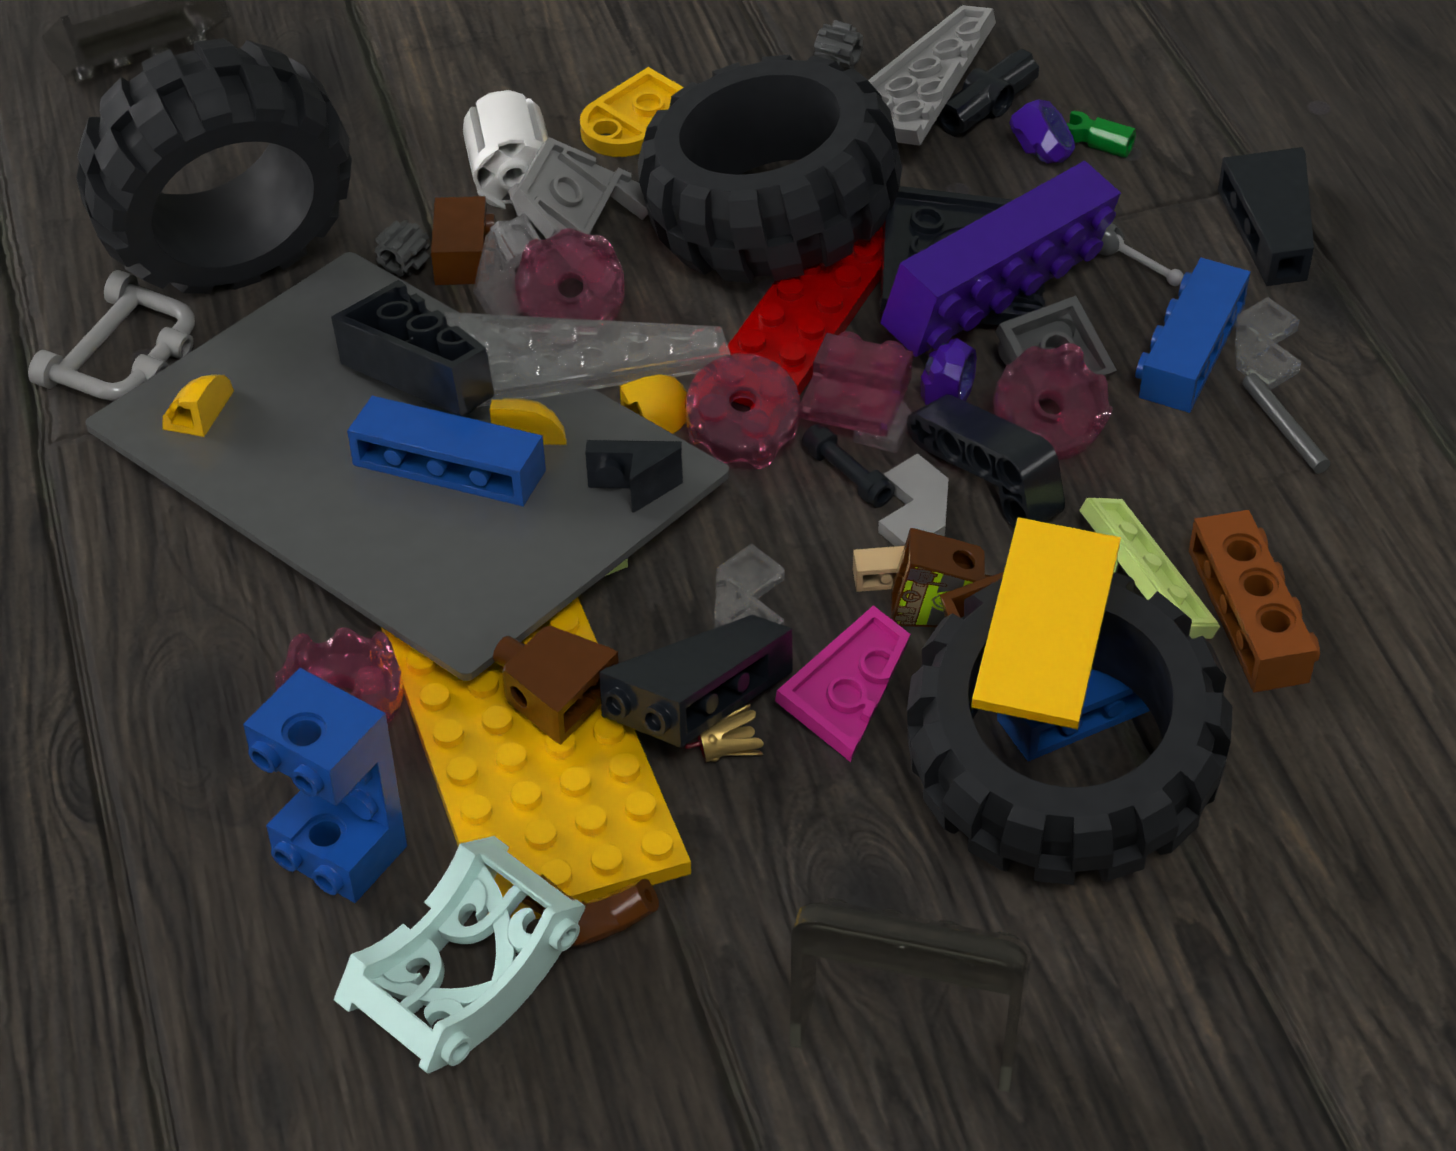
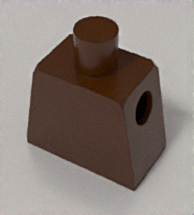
M553 626L543 627L526 645L509 635L505 636L499 641L493 653L494 662L504 667L502 674L505 698L508 703L560 745L600 706V672L607 667L619 663L618 651Z

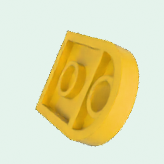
M650 67L645 68L584 108L580 115L582 141L594 152L606 156L627 157L640 154L646 128L657 110H668L671 96L684 87Z

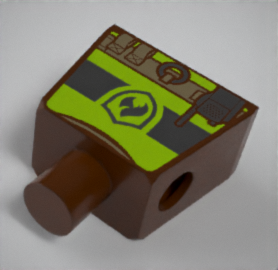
M910 528L891 588V619L899 626L937 627L941 620L945 618L940 594L992 576L985 574L984 550L978 545Z

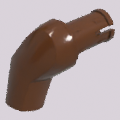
M544 874L540 876L548 883H550L552 886H554L556 889H558L560 892H562L564 895L569 897L571 900H575L573 897L567 895L564 891L558 888L556 884H554L552 881L546 878ZM648 879L639 880L605 896L592 899L588 903L583 900L581 903L585 905V910L578 923L580 932L572 947L603 940L656 912L659 907V899ZM528 895L522 900V903L540 915L546 909Z

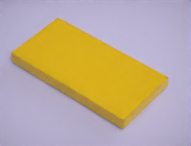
M1020 517L1017 518L972 697V708L1078 730L1121 537Z

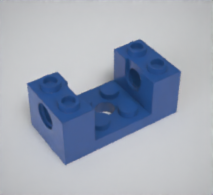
M299 668L243 724L249 748L248 754L253 763L267 773L279 771L287 775L300 790L266 825L272 848L271 854L274 860L284 869L291 872L297 870L313 879L324 892L330 895L338 893L356 903L407 847L386 713Z

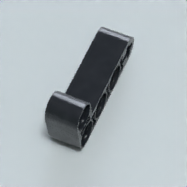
M949 394L908 415L907 428L909 434L920 448L998 486L1004 516L1014 529L1018 517L1046 522L1063 512L1065 498L1058 456L1053 446L1042 436Z

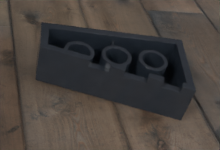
M400 280L391 283L331 316L340 362L347 367L459 416L473 412L477 406L495 396L486 347L459 326L450 327L444 314L439 310L431 312L427 309L425 300L417 293L413 295L408 294L406 285Z

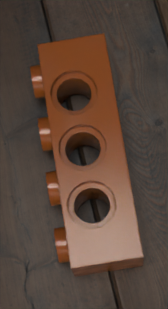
M1249 510L1195 518L1188 552L1253 693L1310 683L1314 663L1320 658L1319 642L1313 632H1308L1303 622L1300 602L1297 597H1291L1285 585L1282 565L1278 561L1274 562L1268 550V540L1264 529L1257 527Z

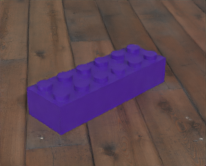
M1086 161L1077 164L900 262L880 323L915 357L931 348L937 350L939 346L945 345L952 336L960 331H970L975 328L983 318L989 315L991 310L997 314L1003 312L1012 303L1015 296L1022 292L1026 296H1030L1043 283L1053 277L1056 279L1063 277L1072 266L1082 260L1086 262L1092 260L1103 247V241L1101 240L1106 228L1113 222L1116 216L1114 209L1121 192Z

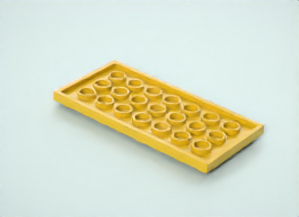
M578 597L521 641L526 645L543 627L553 626L597 643ZM382 628L383 636L458 847L460 843L495 836L509 846L507 851L529 869L539 876L544 874L546 878L556 884L567 895L580 902L584 900L587 903L592 899L605 896L642 879H648L652 885L691 874V860L635 729L603 717L600 704L560 745L508 703L504 692L503 666L494 662L474 679L463 681ZM497 872L494 880L504 897L514 884ZM521 902L510 917L512 918L519 910L530 907ZM533 910L536 919L541 918L542 915Z

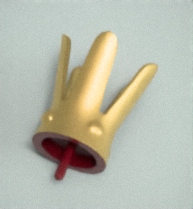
M750 704L734 711L697 736V742L686 744V749L700 746L705 763L709 761L716 762L722 756L763 755L759 750H752L761 748L764 745L762 739L753 737L755 734L754 728L751 726L740 727L754 720L756 711L749 710Z

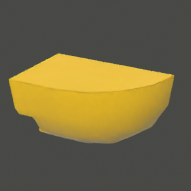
M652 375L620 385L621 405L672 434L679 431L689 418V413L685 408L686 389L673 376Z
M206 375L190 381L179 391L163 415L162 429L205 437L234 392L230 379L225 375Z
M523 398L491 400L489 410L492 424L543 435V445H567L564 426L556 414L542 403Z

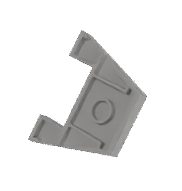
M549 137L538 150L511 198L598 298L602 299L610 291L622 266L587 241V238L609 197L619 202L641 220L648 215L640 183L631 180L632 173L619 167L615 172L595 164L596 157Z

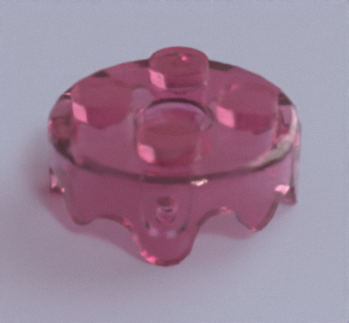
M566 228L545 240L536 238L526 245L515 276V290L519 306L525 318L535 329L557 340L578 341L601 333L615 320L620 313L625 298V278L616 253L606 238L601 235L594 236L575 229ZM568 278L578 279L584 285L582 292L573 298L564 297L559 292V286L564 280Z
M1070 343L1063 344L1054 349H1043L1038 346L1026 349L1011 364H1007L996 385L993 397L994 414L1048 440L1056 451L1058 460L1073 457L1085 451L1097 439L1113 410V407L1109 406L1106 377L1102 374L1097 375L1089 370L1084 363V352L1082 349ZM1049 398L1054 400L1060 407V413H1046L1041 409L1039 399Z
M754 354L722 356L704 366L690 383L686 395V424L689 439L693 445L703 444L712 453L714 458L725 464L740 461L750 463L756 469L765 468L774 461L779 449L788 440H794L797 434L800 418V396L797 386L785 369L766 357ZM748 398L755 403V407L749 411L740 412L732 408L730 404L735 399Z
M342 627L336 630L332 638L323 643H315L307 634L300 633L290 642L286 661L280 671L275 673L276 691L299 668L338 688H350L353 690L350 693L351 695L385 712L387 725L394 719L400 709L404 695L402 672L395 657L389 638L379 631L372 638H365L349 628Z

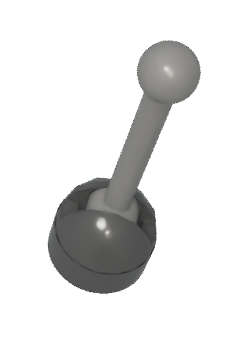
M1112 222L1106 228L1101 240L1103 241V247L1098 254L1110 256L1120 251L1165 276L1170 285L1178 286L1181 284L1184 276L1182 271L1179 269L1170 270L1125 245L1123 232L1115 223Z

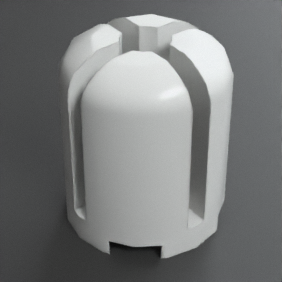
M511 90L491 92L478 99L476 107H470L463 124V135L478 195L486 196V202L489 205L501 209H506L505 204L512 203L508 190L516 183H520L538 150L548 139L540 107L530 98L526 99L523 94Z

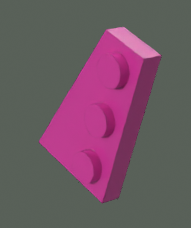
M873 605L777 690L775 702L851 762L907 648L911 634Z

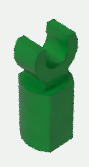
M1071 111L1069 123H1066L1076 143L1083 141L1088 143L1090 148L1127 158L1133 149L1136 138V129L1099 117L1096 120H1092L1087 114L1080 111Z

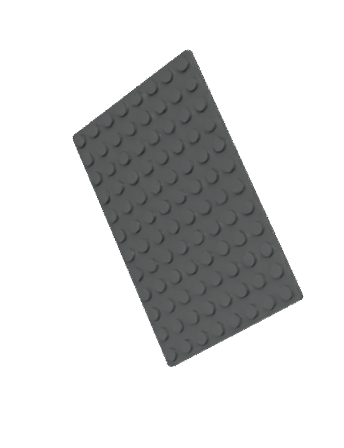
M353 252L344 253L99 410L87 418L85 422L89 433L463 681L474 679L494 663L493 653L495 647L503 637L509 635L520 642L523 641L729 478V467L727 464ZM400 280L406 285L408 294L413 295L417 293L425 300L427 309L431 312L439 310L446 316L447 324L450 327L459 326L487 349L495 396L477 406L473 412L464 414L462 417L491 423L489 410L491 400H502L503 398H523L538 401L552 410L564 426L567 445H544L546 471L524 507L354 466L347 430L371 396L449 414L454 413L341 364L331 316L391 283ZM206 375H225L230 379L234 392L205 437L162 429L163 415L179 391L190 381ZM587 440L682 441L683 483L640 510L632 512L630 488H588L585 455Z

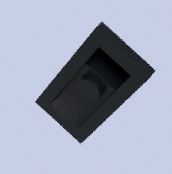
M587 440L585 455L588 488H630L632 512L640 510L683 483L682 441Z

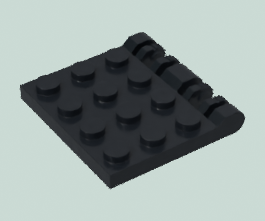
M899 186L893 208H889L886 221L883 224L880 311L884 312L900 262L1011 202L1012 199ZM1043 283L1030 296H1026L1023 292L1015 296L1012 303L1001 313L997 314L991 310L989 315L979 323L999 325L1045 307V300H1043L1045 284Z

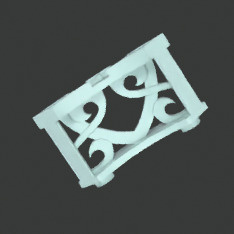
M495 836L460 843L447 871L424 901L431 909L413 928L410 929L402 924L379 942L361 951L352 953L334 997V1001L348 1012L359 1008L421 1059L419 1067L427 1074L448 1064L450 1066L458 1065L467 1057L472 1049L504 1024L533 993L554 965L561 952L566 951L573 945L580 932L578 923L585 910V905L577 899L571 900L507 852L509 846ZM497 872L514 884L504 897L494 880ZM527 895L546 908L532 934L526 933V928L531 921L536 919L533 909L523 908L516 912L512 918L510 917ZM473 911H476L475 916L478 923L471 926H463ZM494 932L496 960L492 980L464 988H440L444 979L445 968L439 952L449 941L456 944H473L484 940ZM424 965L430 966L429 973L423 979L421 973L416 972ZM393 997H396V998H398V999H401L402 1001L399 1003V1002H398L396 999H394ZM423 1006H426L424 1016L429 1026L414 1015ZM442 1019L434 1025L433 1029L430 1028L436 1020Z

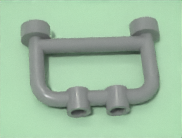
M115 270L108 277L104 287L105 300L114 305L64 359L62 356L47 350L38 351L29 365V380L47 389H51L59 383L100 399L117 400L168 367L169 365L166 361L170 356L181 359L191 352L193 337L190 333L195 326V315L190 307L183 302L140 287L135 275ZM138 304L177 319L176 324L172 328L164 327L160 331L156 346L148 355L140 354L135 359L131 374L126 379L110 383L78 372L80 367Z

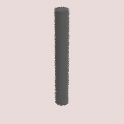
M1256 373L1247 375L1242 382L1243 387L1316 474L1326 471L1330 466L1329 459Z

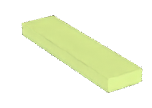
M1086 498L1079 511L1096 533L1121 537L1117 561L1129 577L1135 581V585L1144 597L1149 600L1158 591L1192 619L1189 634L1192 639L1200 636L1212 639L1220 628L1218 621L1123 499Z

